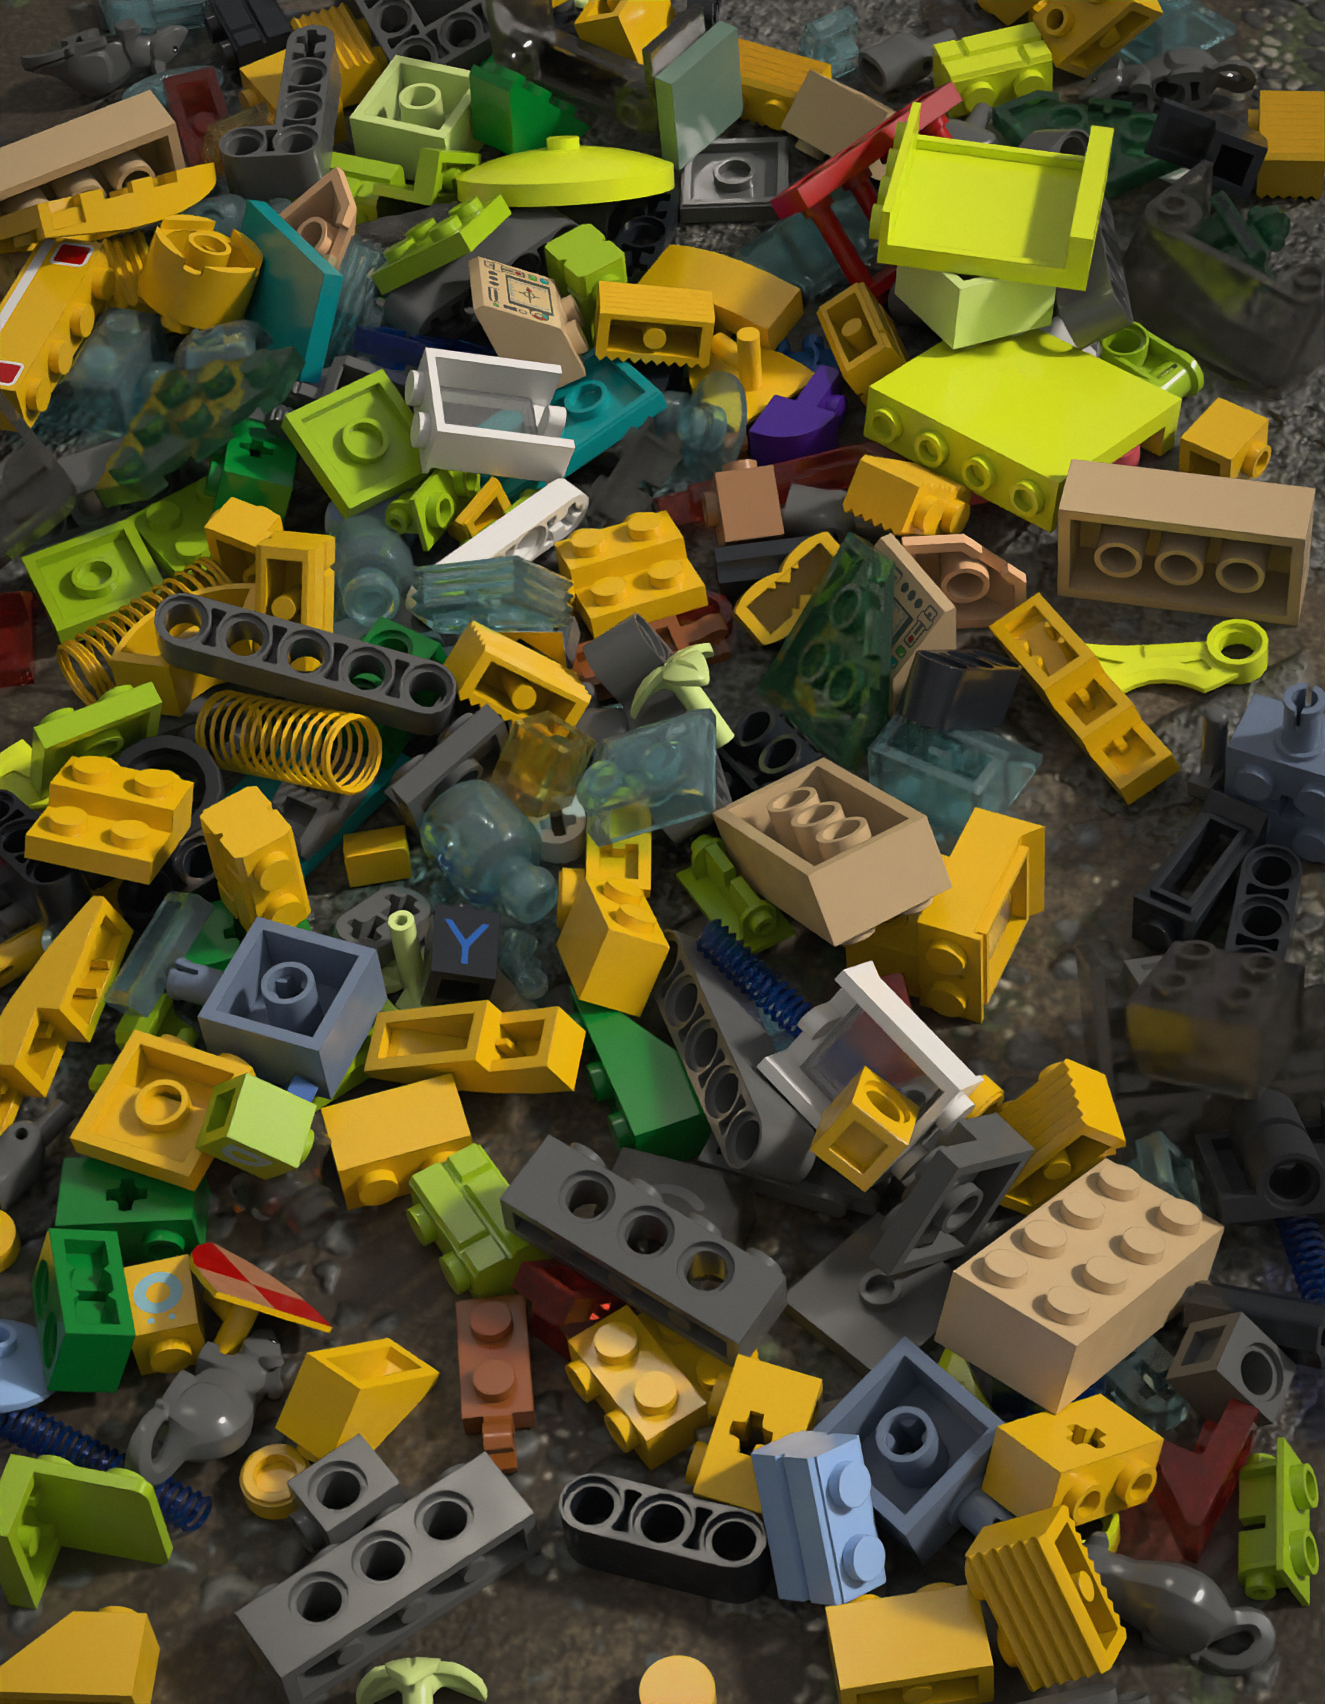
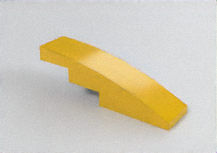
M1039 592L989 626L992 635L1011 660L1022 666L1021 673L1128 805L1181 770L1171 751L1143 722L1132 701L1104 672L1096 655Z
M92 896L48 946L0 1015V1135L8 1126L13 1124L23 1097L46 1098L68 1041L91 1042L134 931L104 896Z

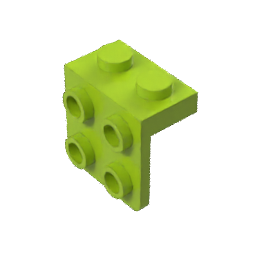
M10 1454L0 1479V1584L10 1605L37 1610L61 1546L166 1565L169 1562L173 1546L154 1488L142 1476L123 1468H111L104 1472L78 1467L70 1461L54 1455H41L36 1459Z

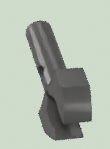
M1209 705L1203 712L1201 758L1187 785V794L1204 802L1210 788L1219 791V785L1223 787L1225 785L1226 755L1229 744L1227 743L1229 712L1222 705Z

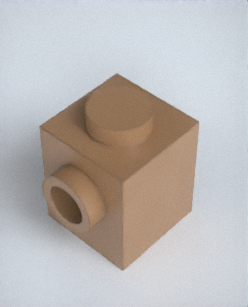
M753 459L737 460L722 465V472H715L709 485L710 491L702 492V509L706 527H716L718 546L724 547L782 539L784 529L774 466L757 467V461Z

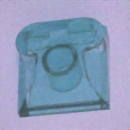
M711 708L686 711L601 738L598 741L593 764L585 771L576 790L579 803L588 813L587 833L598 847L716 812V715Z

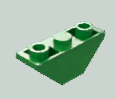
M473 64L469 73L473 138L504 155L545 148L547 147L546 138L579 136L580 138L592 128L574 117L578 109L577 107L553 96L550 91L527 81L526 77L500 64H497L493 73Z

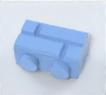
M802 1430L793 1432L752 1451L751 1457L779 1599L801 1602L811 1600V1603L837 1606L845 1604L886 1583L884 1569L885 1550L878 1538L870 1496L871 1477L864 1465L859 1435L842 1433L827 1435L826 1432Z

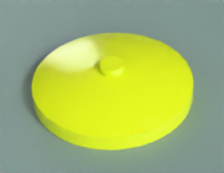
M579 136L546 138L547 147L503 156L485 162L456 176L458 201L464 202L471 197L478 196L481 203L501 194L508 207L566 206L629 200L661 194L672 190L675 186L672 162L625 149L580 145Z

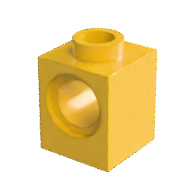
M864 1065L822 1113L809 1150L866 1192L909 1145L920 1107Z

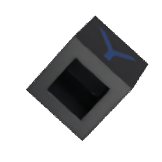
M462 903L454 905L435 904L425 937L420 1004L438 1006L490 999L497 976L500 912L480 910L476 906Z

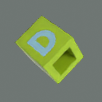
M244 1073L214 1086L195 1149L265 1180L298 1169L305 1161L312 1148L314 1131L310 1127L317 1105L251 1074Z

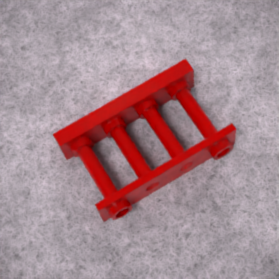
M952 81L920 95L769 200L780 220L799 212L803 214L805 219L811 217L850 285L852 286L856 282H864L877 299L878 304L881 305L888 301L889 294L886 290L891 288L896 281L897 265L889 264L876 275L871 276L830 206L834 203L830 193L840 186L844 192L850 190L870 224L872 208L874 204H877L878 193L869 180L873 174L868 166L880 159L882 165L887 164L889 149H893L897 122L907 123L913 102L921 103L918 134L953 139L945 126L949 122L945 112L963 100Z

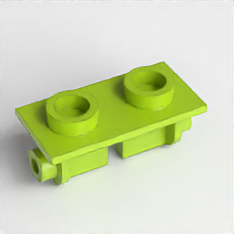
M435 469L428 479L411 487L412 491H404L397 500L392 501L385 510V524L387 528L394 534H419L423 551H429L481 490L480 474Z
M704 834L694 840L691 845L693 853L691 857L692 866L676 873V878L739 962L796 935L794 928L777 906L753 891L742 876H736L735 867L730 861L721 838H713L710 834Z
M1284 1437L1277 1438L1276 1459L1272 1455L1265 1453L1252 1454L1247 1458V1465L1239 1470V1519L1244 1526L1265 1523V1528L1239 1532L1238 1581L1245 1587V1594L1255 1600L1271 1599L1276 1595V1589L1288 1587L1302 1607L1310 1606V1575H1316L1319 1569L1318 1549L1314 1536L1310 1531V1509L1317 1507L1319 1493L1316 1476L1311 1465L1308 1463L1302 1464Z

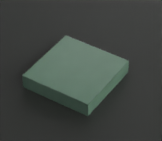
M723 21L716 23L654 77L662 159L672 162L676 170L680 171L744 114L737 27Z

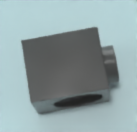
M1241 1311L1191 1322L1165 1381L1222 1434L1273 1424L1275 1418L1284 1408L1286 1402L1285 1395L1297 1365Z
M360 1433L287 1482L295 1511L288 1515L289 1523L299 1540L311 1553L320 1547L324 1549L334 1543H344L372 1525L376 1517L389 1506L397 1503H406L400 1481ZM355 1501L344 1509H331L340 1502Z

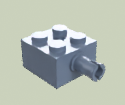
M1304 682L1288 687L1284 692L1283 702L1254 694L1227 746L1224 794L1269 813L1266 844H1277L1287 847L1305 860L1325 864V692L1315 685L1312 690L1311 704L1307 703L1309 683Z
M256 917L225 971L193 963L185 958H179L175 961V966L178 969H182L183 972L171 968L166 985L169 998L203 1006L197 1017L208 1053L217 1056L221 1053L236 1055L253 1067L257 1078L284 1086L296 1074L319 1087L315 1094L316 1096L329 1100L334 1096L371 1030L377 1013L381 1012L388 999L377 949L261 917Z
M906 1336L812 1430L826 1432L827 1435L832 1433L859 1435L864 1465L871 1477L870 1496L875 1522L923 1566L961 1527L964 1526L977 1537L985 1526L1016 1518L1014 1514L981 1490L996 1428L998 1425L1005 1424V1422ZM913 1448L916 1450L913 1454L909 1453Z

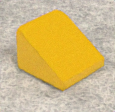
M492 476L447 529L451 537L461 543L467 538L471 539L494 519L498 520L503 517V512L511 506V503L499 480Z
M405 825L343 835L344 862L350 888L413 878Z

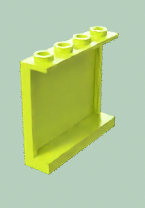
M913 102L907 123L897 122L893 149H889L885 176L881 177L877 204H874L872 208L869 239L879 240L877 263L1086 291L1107 182L1114 128L1092 125L1086 156L920 135L918 130L921 103Z
M1034 329L1026 331L1022 335L1005 336L977 343L975 346L968 348L952 349L944 340L869 386L863 435L921 466L969 487L973 493L1051 533L1057 526L1058 508L1071 459L1112 464L1139 444H1141L1140 447L1158 456H1162L1174 447L1182 398L1090 353L1079 350V348L1047 332Z

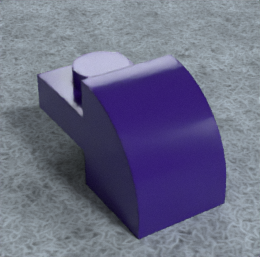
M820 365L796 400L776 394L772 397L749 430L751 459L757 461V467L773 465L775 479H797L820 472L839 456L838 428L842 425L848 408V399L846 396H843L841 371Z

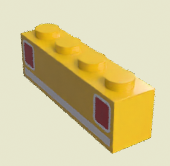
M62 237L38 241L1 302V430L29 433L40 412H44L47 409L51 393L61 376L69 371L73 356L82 340L90 335L94 320L103 304L111 299L115 290L116 278L114 270L109 267L103 243Z

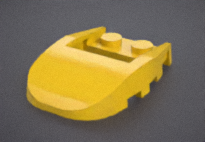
M214 162L158 175L156 178L149 176L126 182L127 187L109 192L110 198L108 199L104 198L102 188L71 197L36 204L1 216L0 254L32 252L38 241L62 237L93 242L160 221L167 216L178 214L198 203L213 189L216 184Z

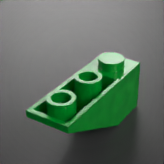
M573 985L568 986L572 1006V1014H569V1016L586 1031L582 1052L586 1051L590 1060V1064L585 1065L586 1077L595 1101L597 1103L608 1101L613 1114L607 1115V1122L618 1153L622 1154L630 1151L640 1176L700 1156L712 1129L679 1053L619 1011L579 1000Z

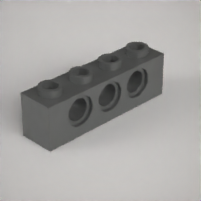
M548 1134L500 1198L505 1229L730 1367H734L738 1354L751 1357L787 1306L786 1276L782 1274L780 1266L760 1250L747 1248L746 1251H743L723 1239L720 1230L705 1217L694 1212H689L685 1216L663 1203L661 1195L645 1181L636 1177H630L626 1181L606 1169L602 1159L588 1147L577 1142H572L568 1146ZM586 1204H596L605 1208L600 1215L589 1219L580 1218L573 1214L577 1208ZM644 1239H654L664 1244L659 1251L652 1254H639L631 1249L635 1243ZM705 1274L715 1275L724 1281L719 1287L709 1291L698 1290L690 1285L693 1279Z
M486 1451L466 1464L454 1465L444 1471L435 1481L434 1485L406 1503H397L389 1506L376 1517L372 1525L344 1543H334L322 1549L308 1566L280 1584L273 1583L257 1591L250 1598L246 1606L235 1612L246 1648L286 1704H308L540 1552L542 1548L535 1514ZM447 1531L461 1532L458 1536L449 1540L436 1539L440 1534ZM390 1570L400 1571L389 1580H373L382 1572ZM321 1612H337L332 1618L326 1621H310L315 1615Z

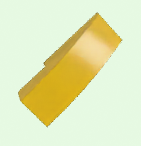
M669 244L637 283L712 291L715 315L713 333L721 332L730 338L733 333L737 335L741 328L754 327L760 332V346L773 351L804 314L800 288L743 261L690 246Z
M489 1000L378 1012L364 1072L371 1078L403 1084H412L452 1073L457 1091L530 1094L574 1091L586 1031L559 1006L501 1012Z

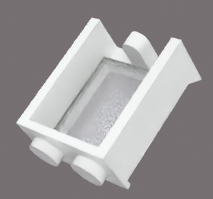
M425 347L418 370H410L405 385L406 405L413 406L414 410L410 434L412 447L419 448L422 473L428 474L430 468L544 481L547 485L558 478H563L575 450L574 440L560 438L566 423V408L550 405L562 375L561 365Z
M871 960L844 969L835 978V981L842 987L829 1002L815 1006L808 1011L797 1024L802 1033L786 1050L765 1057L758 1064L757 1068L816 1130L824 1110L864 1065L920 1107L909 1145L872 1185L874 1186L894 1175L902 1182L914 1173L921 1161L930 1153L924 1144L939 1128L943 1132L951 1123L961 1118L965 1119L973 1110L975 1104L968 1097L984 1079L980 1075L975 1076L879 977Z

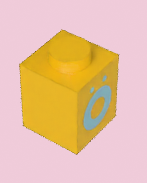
M189 1254L124 1267L136 1334L132 1351L141 1376L157 1372L175 1373L187 1368L189 1365L197 1364L198 1355L208 1341L201 1292L195 1274L190 1269Z

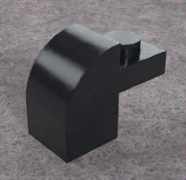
M1163 98L1144 147V154L1194 171L1195 182L1248 200L1268 151V141L1255 129L1216 111L1212 115Z

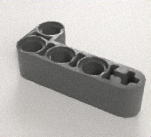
M308 25L298 28L290 34L286 45L275 125L239 127L228 131L221 137L219 148L228 190L232 196L242 200L299 198L330 172L342 79L334 34L329 28L322 25Z
M552 206L516 207L511 211L512 214L472 252L394 289L385 300L382 318L387 326L424 352L425 347L442 349L480 324L473 310L469 260L479 256L548 277L544 248L547 242L580 225Z
M635 612L583 646V652L596 677L623 706L652 812L669 838L680 845L713 824L715 820L712 812L726 807V805L732 803V799L717 750L713 749L674 692L669 690L656 692L641 707L636 719L630 716L635 693L644 678L657 667L664 666L667 663L666 660L674 654L648 622Z

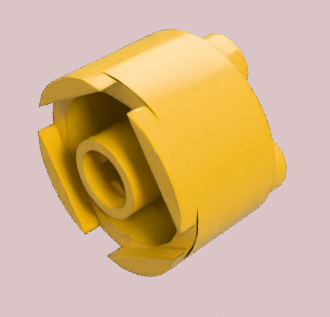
M171 215L162 219L160 228L157 226L153 234L138 281L137 295L152 309L162 315L161 323L164 327L179 334H190L194 328L224 333L218 329L220 325L232 322L242 324L263 261L261 250L249 237L235 229L232 230L230 237L213 231L216 221L194 215Z

